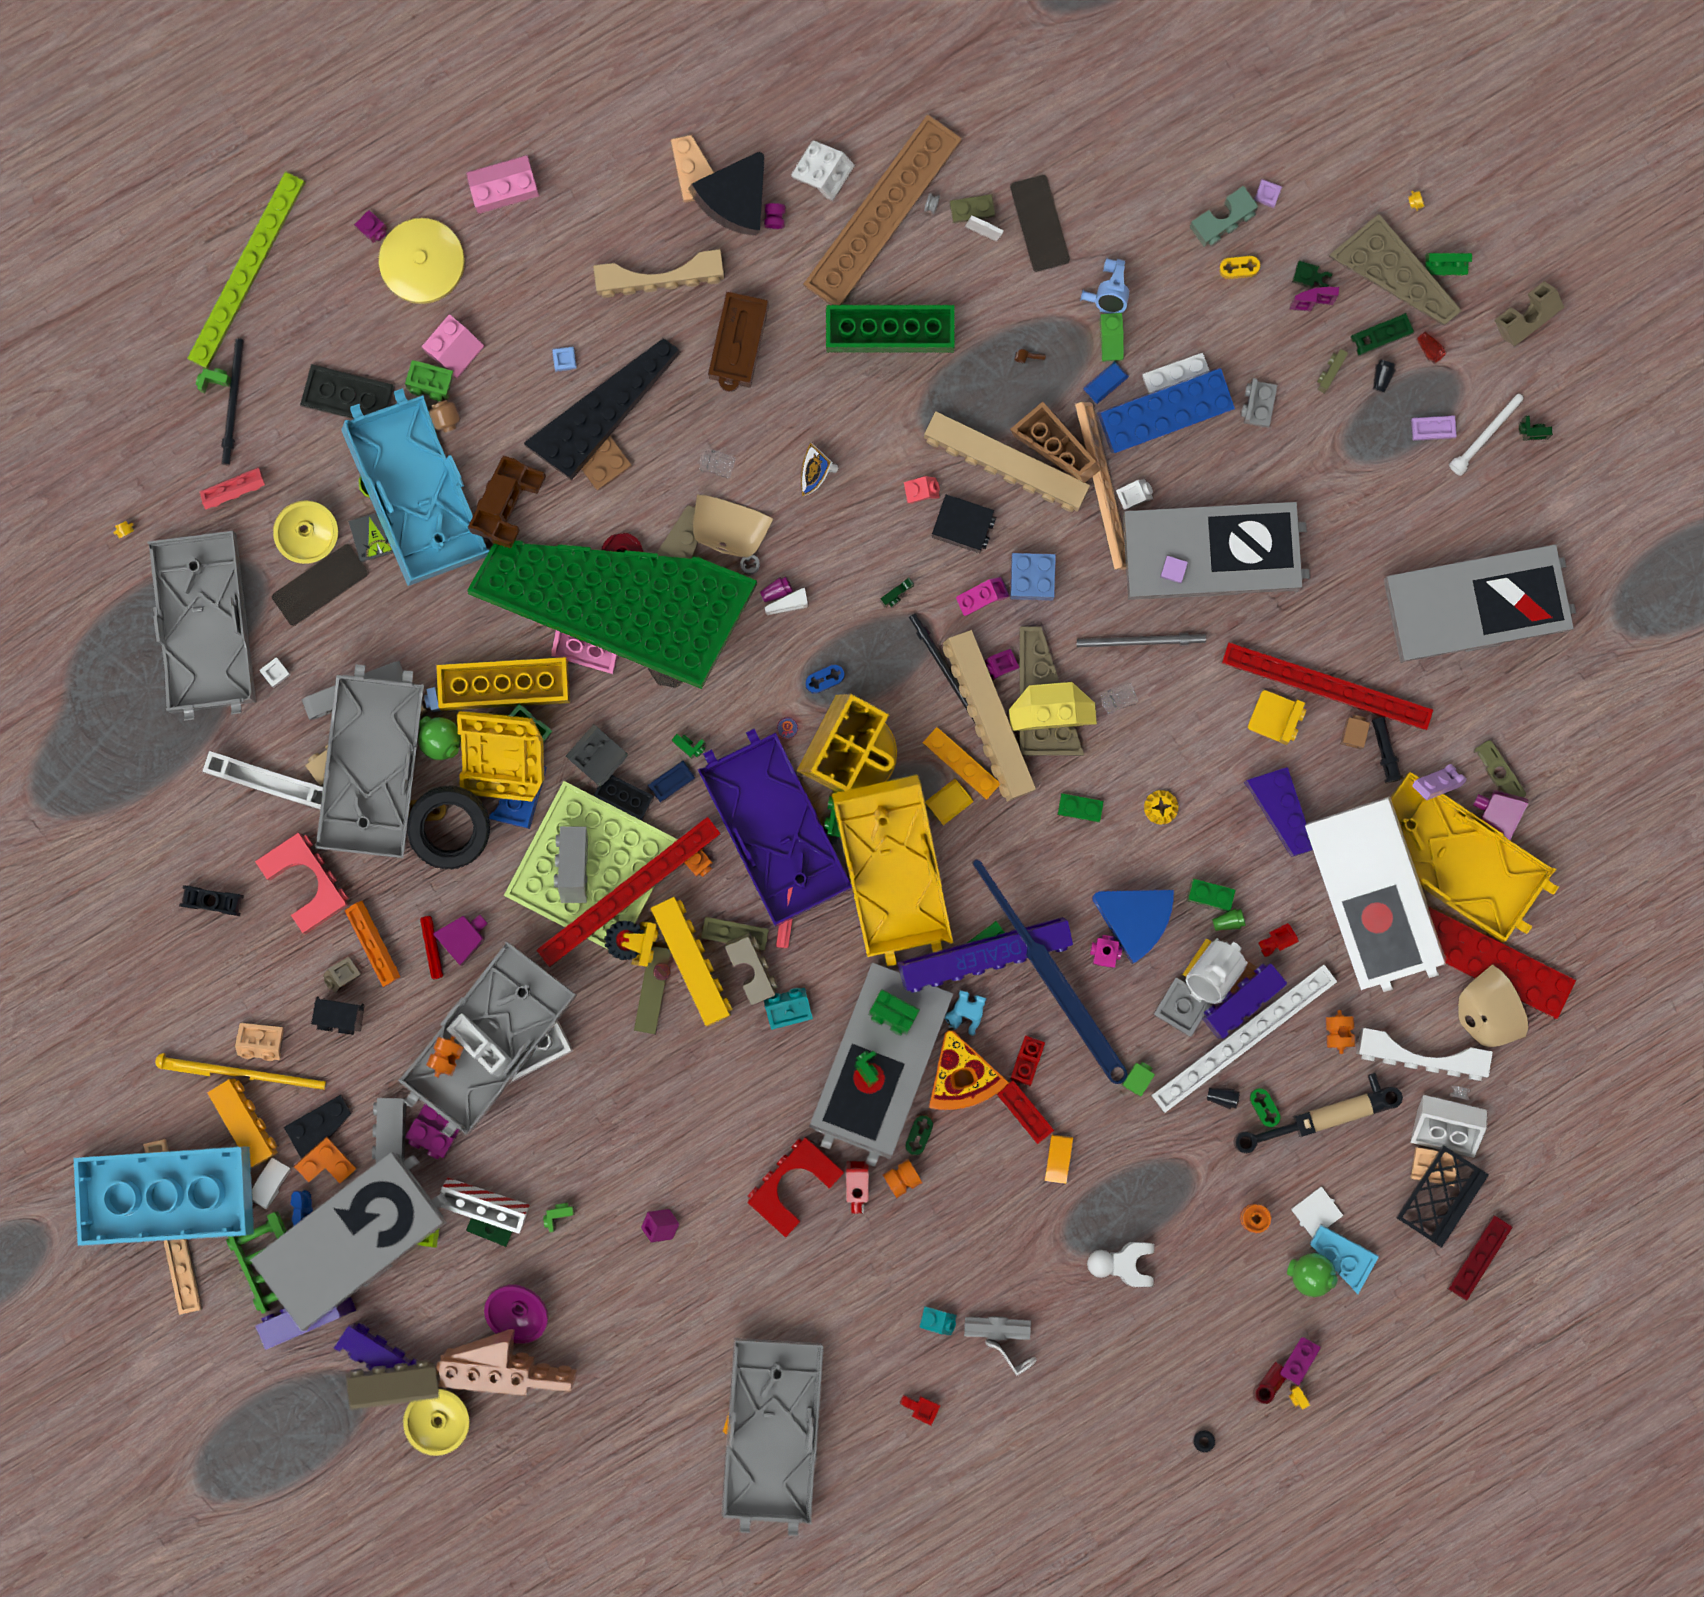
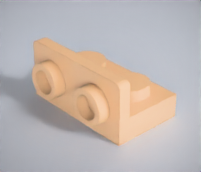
M240 1023L235 1043L237 1055L246 1059L255 1057L266 1061L280 1060L283 1027Z

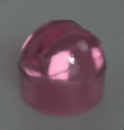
M659 963L654 967L653 974L655 978L663 981L670 977L671 969L667 964ZM661 967L667 975L663 977L657 968Z

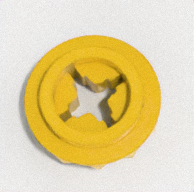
M1158 790L1146 798L1144 812L1151 822L1163 825L1174 820L1178 814L1179 805L1176 797L1170 792ZM1160 798L1164 805H1170V807L1164 809L1163 816L1160 810L1152 809V807L1159 805Z

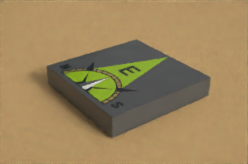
M377 513L348 521L361 563L393 554Z

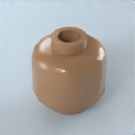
M446 399L431 405L432 409L429 411V415L436 430L443 429L445 433L456 429L455 424L460 421V416L453 402H448Z

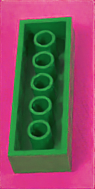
M826 305V353H954L955 305Z

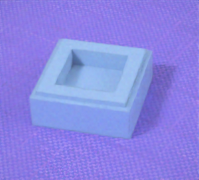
M574 347L552 349L555 372L577 369Z

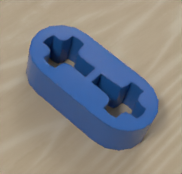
M831 665L809 675L805 683L807 690L817 694L840 684L844 680V670L838 665ZM831 670L840 671L841 674L838 675V680L835 681L834 678L826 680V677L831 675ZM815 678L816 681L824 679V682L819 684L818 689H815V687L809 686L812 683L811 679Z

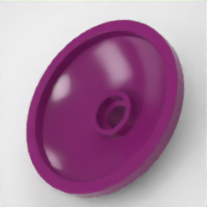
M520 1285L501 1286L495 1289L485 1302L484 1316L488 1326L495 1334L515 1329L514 1343L532 1342L538 1339L547 1327L548 1311L546 1305L535 1292Z

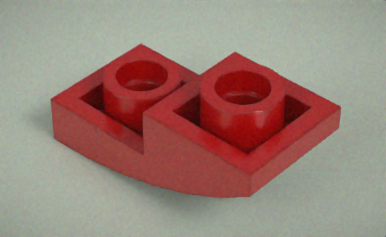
M1024 1036L1010 1077L1011 1080L1031 1086L1045 1042Z

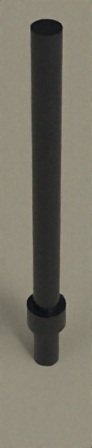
M235 339L225 436L222 438L221 448H223L221 464L227 466L230 465L231 452L235 445L233 434L244 344L243 339Z
M914 613L908 618L917 630L918 638L923 640L967 711L968 703L966 698H963L960 694V684L957 678L953 676L949 665L930 637L929 629L927 626L924 627L917 614Z

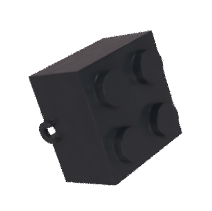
M317 996L315 998L311 1024L317 1025V1030L333 1032V1028H338V1033L354 1035L355 1031L361 1032L365 1006L363 1003L355 1005L323 1000Z

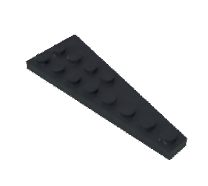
M662 338L524 442L525 447L572 481L681 353L680 350Z

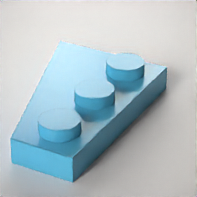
M1321 1224L1310 1242V1245L1319 1254L1327 1257L1332 1262L1335 1271L1359 1294L1379 1256Z

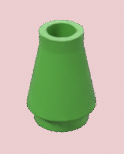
M1235 908L1212 919L1215 931L1241 929L1242 926H1246L1242 909L1236 910Z

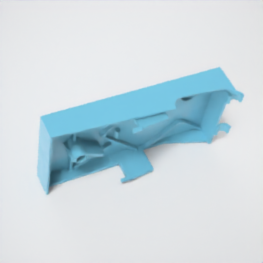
M402 388L394 391L398 404L363 415L360 404L351 406L350 410L354 419L345 420L341 431L405 581L410 586L486 558L490 550H487L482 536L471 534L468 529L473 515L461 487H464L462 477L452 456L449 455L447 459L445 457L424 396L408 401Z

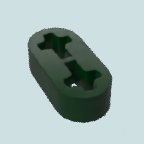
M919 1116L913 1123L905 1145L906 1150L912 1155H919L925 1149L933 1129V1122L928 1116ZM923 1119H926L927 1124L930 1125L929 1129H924L922 1135L918 1134L920 1126L917 1125V1122H922ZM919 1136L921 1137L919 1140L921 1149H916L915 1152L911 1151L910 1141L914 1142L916 1137Z

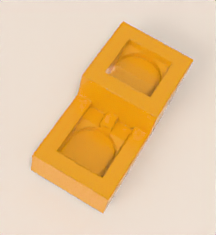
M1051 1134L1045 1181L1066 1184L1073 1137Z

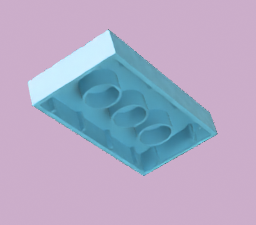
M249 1146L74 1158L78 1246L254 1234Z

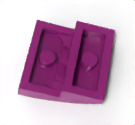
M1321 287L1304 291L1294 297L1290 310L1311 312L1315 304L1333 305L1339 296V287Z

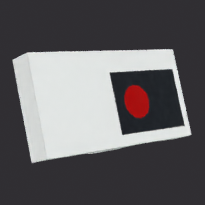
M1390 796L1307 823L1305 828L1361 990L1381 984L1383 992L1393 990L1390 981L1424 970L1427 971L1429 978L1438 976L1436 967L1445 964L1447 958L1438 939L1423 889Z

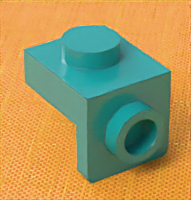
M924 1307L919 1328L951 1336L956 1327L957 1315Z

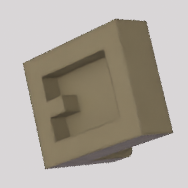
M347 957L327 969L323 976L326 986L336 993L341 987L358 978L361 974L351 959Z

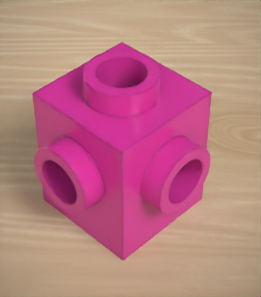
M1102 935V939L1097 938L1096 943L1092 942L1090 955H1094L1093 965L1115 968L1116 959L1120 960L1122 947H1119V942L1115 941V937ZM1104 947L1109 949L1108 955L1103 953Z

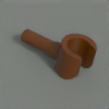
M1020 349L1016 352L1014 360L1025 364L1027 358L1045 360L1046 355L1029 353L1025 349Z

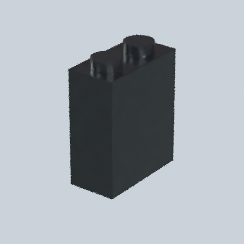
M945 494L931 538L980 554L982 548H987L990 537L986 535L989 528L993 529L997 517L993 516L994 510Z

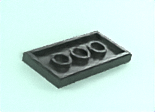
M311 364L300 405L354 419L350 410L351 406L360 404L363 415L389 407L394 385Z

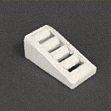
M801 588L765 607L766 614L771 615L807 608L808 602L805 588Z

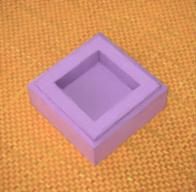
M1261 180L1254 201L1274 208L1282 186Z
M1167 556L1160 577L1181 584L1188 562Z

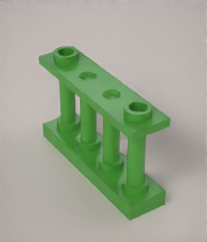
M278 1211L267 1215L268 1220L266 1224L255 1228L254 1234L238 1237L228 1236V1239H226L229 1249L235 1252L254 1294L253 1303L257 1311L261 1310L262 1314L270 1311L267 1304L278 1300L274 1292L263 1296L259 1284L265 1282L261 1274L254 1276L250 1264H252L251 1259L264 1249L246 1257L241 1244L269 1231L271 1233L274 1232L277 1239L285 1234L287 1230Z

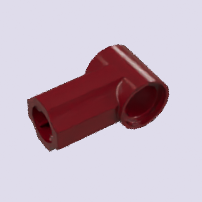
M1277 1362L1273 1363L1253 1390V1398L1260 1404L1271 1403L1275 1394L1287 1379L1280 1374L1283 1366ZM1261 1388H1266L1269 1392L1266 1400H1261L1258 1396Z

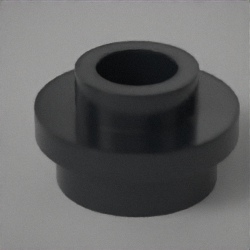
M1201 1430L1195 1434L1193 1444L1198 1451L1206 1453L1214 1448L1215 1437L1211 1432ZM1206 1437L1208 1439V1443L1206 1445H1201V1438Z

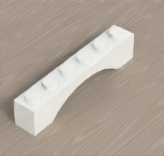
M211 751L208 753L202 772L319 810L321 808L323 787L284 776Z
M1361 1028L1356 1054L1362 1055L1361 1059L1374 1061L1376 1057L1383 1059L1385 1064L1396 1065V1061L1405 1063L1404 1067L1417 1069L1419 1065L1426 1067V1071L1439 1073V1069L1448 1071L1447 1075L1460 1077L1462 1073L1468 1074V1079L1482 1081V1077L1488 1078L1493 1052L1467 1048L1447 1057H1423L1400 1047L1386 1032Z

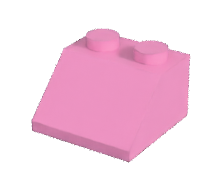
M450 314L422 345L425 353L445 369L452 370L454 372L453 376L456 378L463 373L485 347Z

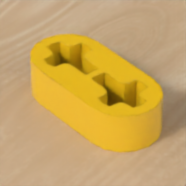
M1254 256L1227 258L1221 262L1219 273L1225 279L1253 277L1260 269V262ZM1248 262H1251L1256 267L1249 271V268H1241V266H1246ZM1227 264H1230L1231 267H1238V269H1233L1231 273H1228L1223 268Z

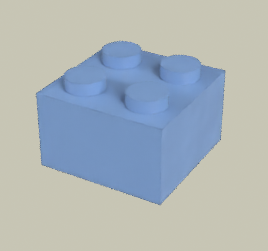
M1012 553L1010 599L1053 601L1055 554Z

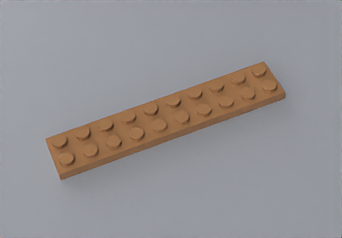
M927 114L808 276L803 286L830 305H842L961 143L962 138Z

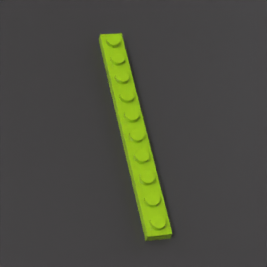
M287 172L284 173L187 358L189 361L205 369L209 368L304 187L305 182Z

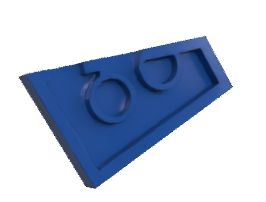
M544 766V777L547 770L546 766ZM542 785L532 802L501 798L499 805L490 814L489 819L530 829Z

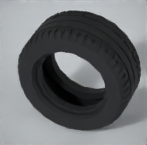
M452 785L439 786L424 793L413 805L407 823L408 840L415 854L426 864L445 870L459 869L472 863L484 851L490 834L489 815L482 801L471 791ZM444 804L456 805L464 809L473 823V833L470 840L463 847L455 850H442L434 846L428 840L424 830L428 814L436 807Z

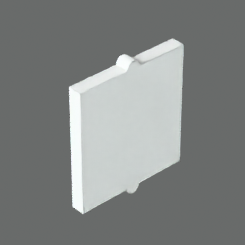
M971 216L965 227L994 241H997L1004 231L974 216Z
M1322 1187L1291 1209L1300 1221V1226H1304L1312 1238L1320 1224L1329 1227L1343 1216L1334 1204L1335 1200L1331 1199Z

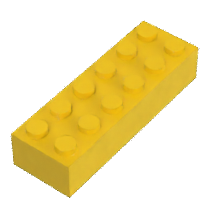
M566 657L436 665L438 707L441 711L513 707L518 704L530 706L570 703L569 670Z
M672 897L651 907L652 913L705 1026L709 1027L730 1017V1011L733 1010L728 998L723 999L720 993L724 991L719 979H714L711 974L714 968L710 960H705L702 955L705 949L701 941L694 938L693 933L696 930L690 919L686 920L684 913H687L683 902L681 900L677 901L675 897Z

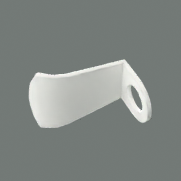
M986 1339L985 1341L986 1345L998 1349L1003 1354L1016 1375H1019L1036 1362V1358L1033 1357L1014 1368L1001 1346L995 1340Z

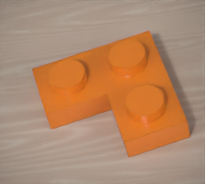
M325 1137L294 1165L308 1182L325 1168L339 1183L356 1170V1167L328 1137Z

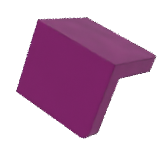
M669 1209L647 1212L641 1229L651 1243L672 1240L679 1222Z

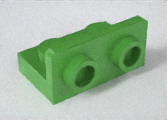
M412 360L405 385L411 394L417 396L426 394L436 401L448 400V392L454 372Z

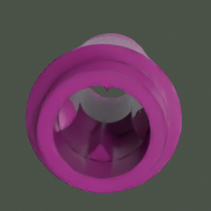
M779 577L761 590L760 594L766 603L789 595L793 592V589L787 577Z

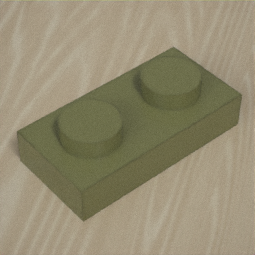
M992 194L950 201L953 224L966 222L971 216L978 219L995 217Z
M1340 349L1338 354H1332L1327 363L1330 365L1327 373L1323 371L1317 381L1320 386L1317 390L1324 394L1326 393L1348 354L1346 351Z

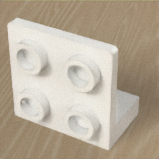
M812 141L791 176L794 179L816 187L827 199L833 201L855 165L843 152Z

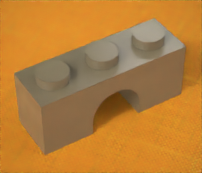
M1545 281L1528 293L1530 306L1525 313L1520 314L1510 307L1494 320L1502 338L1513 346L1522 342L1564 308L1557 289Z
M747 933L726 942L725 948L733 966L740 963H748L754 968L755 975L743 983V988L751 1005L775 996L778 984L775 977H770L768 973L769 964L765 956L761 957L758 951L760 944L757 938L752 937L751 933Z

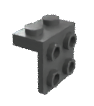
M593 724L565 757L597 785L601 786L624 762L628 753Z

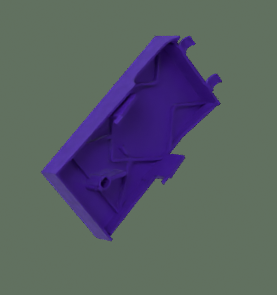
M755 729L746 732L751 744L719 760L716 759L712 749L703 753L708 765L698 769V772L774 926L777 927L852 890V885L777 734L774 733L760 740ZM793 887L791 898L788 904V889Z

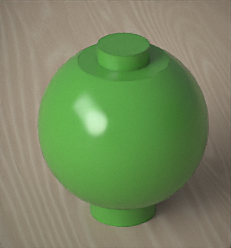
M429 716L419 721L418 744L421 751L427 757L434 760H445L453 758L458 754L461 734H458V727L453 721L444 717L431 719Z
M1317 1253L1306 1254L1299 1260L1292 1259L1287 1270L1288 1276L1293 1277V1283L1297 1290L1309 1297L1325 1295L1331 1288H1335L1338 1280L1332 1262L1327 1257Z

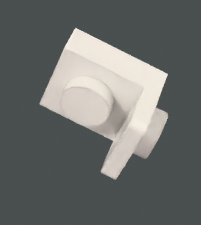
M1137 480L1116 490L1124 510L1153 499L1152 487L1146 480Z

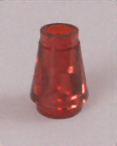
M1423 332L1416 339L1428 361H1432L1433 364L1439 362L1447 354L1444 350L1445 346L1427 332Z

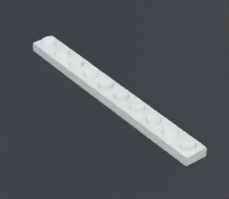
M1322 965L1151 1096L1163 1112H1167L1337 982L1326 966Z

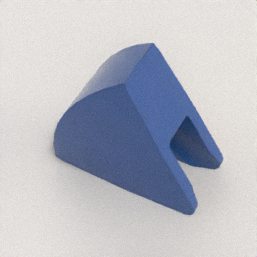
M1174 890L1099 891L1093 895L1092 900L1131 964L1144 957L1164 933L1172 913Z

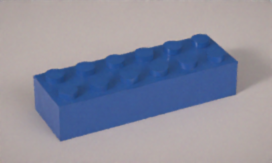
M1216 368L1099 411L1097 414L1111 453H1117L1231 411L1235 407L1222 369Z

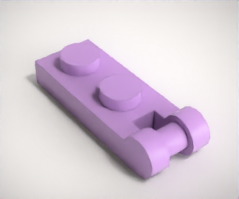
M1449 764L1442 770L1416 779L1412 786L1426 800L1461 787L1467 779L1462 774L1459 775L1456 772V768Z

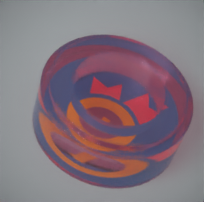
M782 718L777 724V732L780 737L791 739L798 733V724L793 718Z

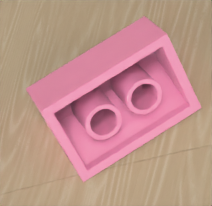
M528 155L467 172L469 187L478 214L539 197Z
M557 630L555 631L552 657H566L569 662L613 674L618 655Z

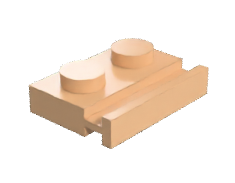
M1415 1147L1410 1178L1420 1180L1439 1151ZM1445 1152L1440 1159L1442 1167L1454 1165L1452 1155ZM1455 1168L1443 1170L1445 1182L1455 1181ZM1440 1171L1433 1172L1428 1177L1429 1182L1442 1183Z

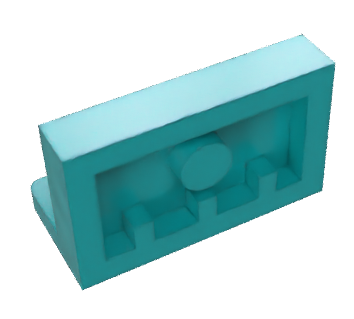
M793 988L785 993H776L775 996L764 1000L771 1030L813 1019L805 988Z

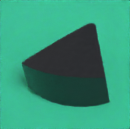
M762 152L754 153L692 183L688 190L698 206L715 222L732 231L756 236L760 231L764 154Z

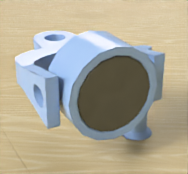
M1106 258L1103 271L1113 273L1111 279L1099 285L1097 294L1082 290L1080 301L1094 302L1100 309L1099 312L1107 314L1124 312L1130 295L1128 287L1124 284L1125 260Z

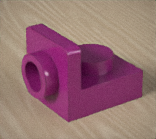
M370 210L354 224L373 244L376 241L382 240L387 234L386 230L388 228L386 224L380 221Z
M1011 648L984 660L992 681L1019 669Z

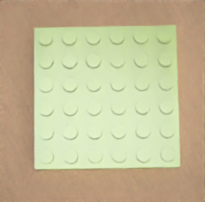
M563 781L504 896L566 927L678 839ZM560 826L587 828L588 862L586 866L587 883L585 891L587 903H561L558 887H554V874H558V867H555V854H559V847H556V834H560ZM654 887L587 939L605 948L606 940H604V937L607 935V929H610L612 924L618 921H631L636 924Z

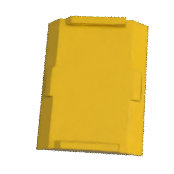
M955 778L925 801V804L943 826L973 803L971 797Z

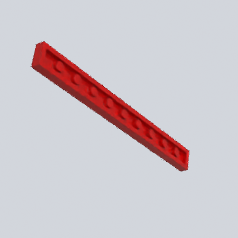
M1229 642L1221 664L1424 731L1428 729L1433 709Z
M706 817L536 951L549 967L553 966L716 839L721 833L711 820Z

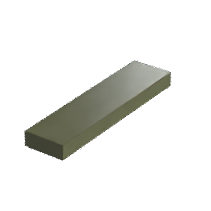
M652 946L651 950L654 951L653 960L645 968L634 1031L656 1035L671 951L667 948Z

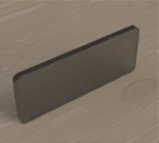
M1039 175L1011 183L1010 190L1033 271L1040 272L1068 264L1070 258L1047 177Z
M345 544L273 593L272 599L291 626H295L366 578L368 571L363 563L360 562L349 544Z

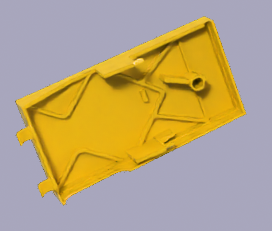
M1411 772L1407 773L1390 798L1421 887L1500 942L1507 941L1515 927L1528 934L1532 925H1529L1522 919L1542 889L1552 895L1556 893L1559 886L1549 881L1550 876L1556 869L1546 865L1511 842L1503 833L1446 795L1442 794L1426 800L1412 786L1419 777Z
M918 775L833 793L832 798L867 957L885 954L888 967L897 965L895 951L931 944L933 952L942 950L941 941H947L952 944V934Z

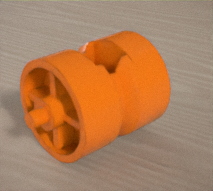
M1337 1010L1335 1017H1326V1030L1330 1032L1326 1036L1327 1048H1337L1339 1054H1344L1346 1047H1355V1035L1351 1033L1355 1028L1354 1016L1342 1015V1010Z
M454 1036L447 1040L438 1037L433 1047L435 1053L430 1054L426 1066L434 1069L436 1072L435 1077L439 1078V1075L443 1073L453 1076L457 1066L455 1060L460 1059L464 1047L456 1044Z

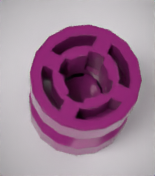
M778 203L765 204L766 218L764 219V227L768 229L785 228L783 215L785 214L786 206Z

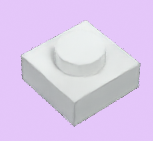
M277 657L259 670L273 688L290 676V673Z

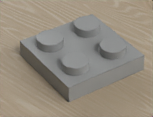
M1175 977L1153 1015L1191 1037L1205 1015L1203 1012L1209 1008L1211 1003L1204 1000L1199 1002L1190 995L1191 991L1188 985Z

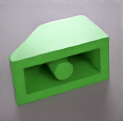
M1122 313L1101 314L1099 326L1102 362L1123 360L1124 347Z

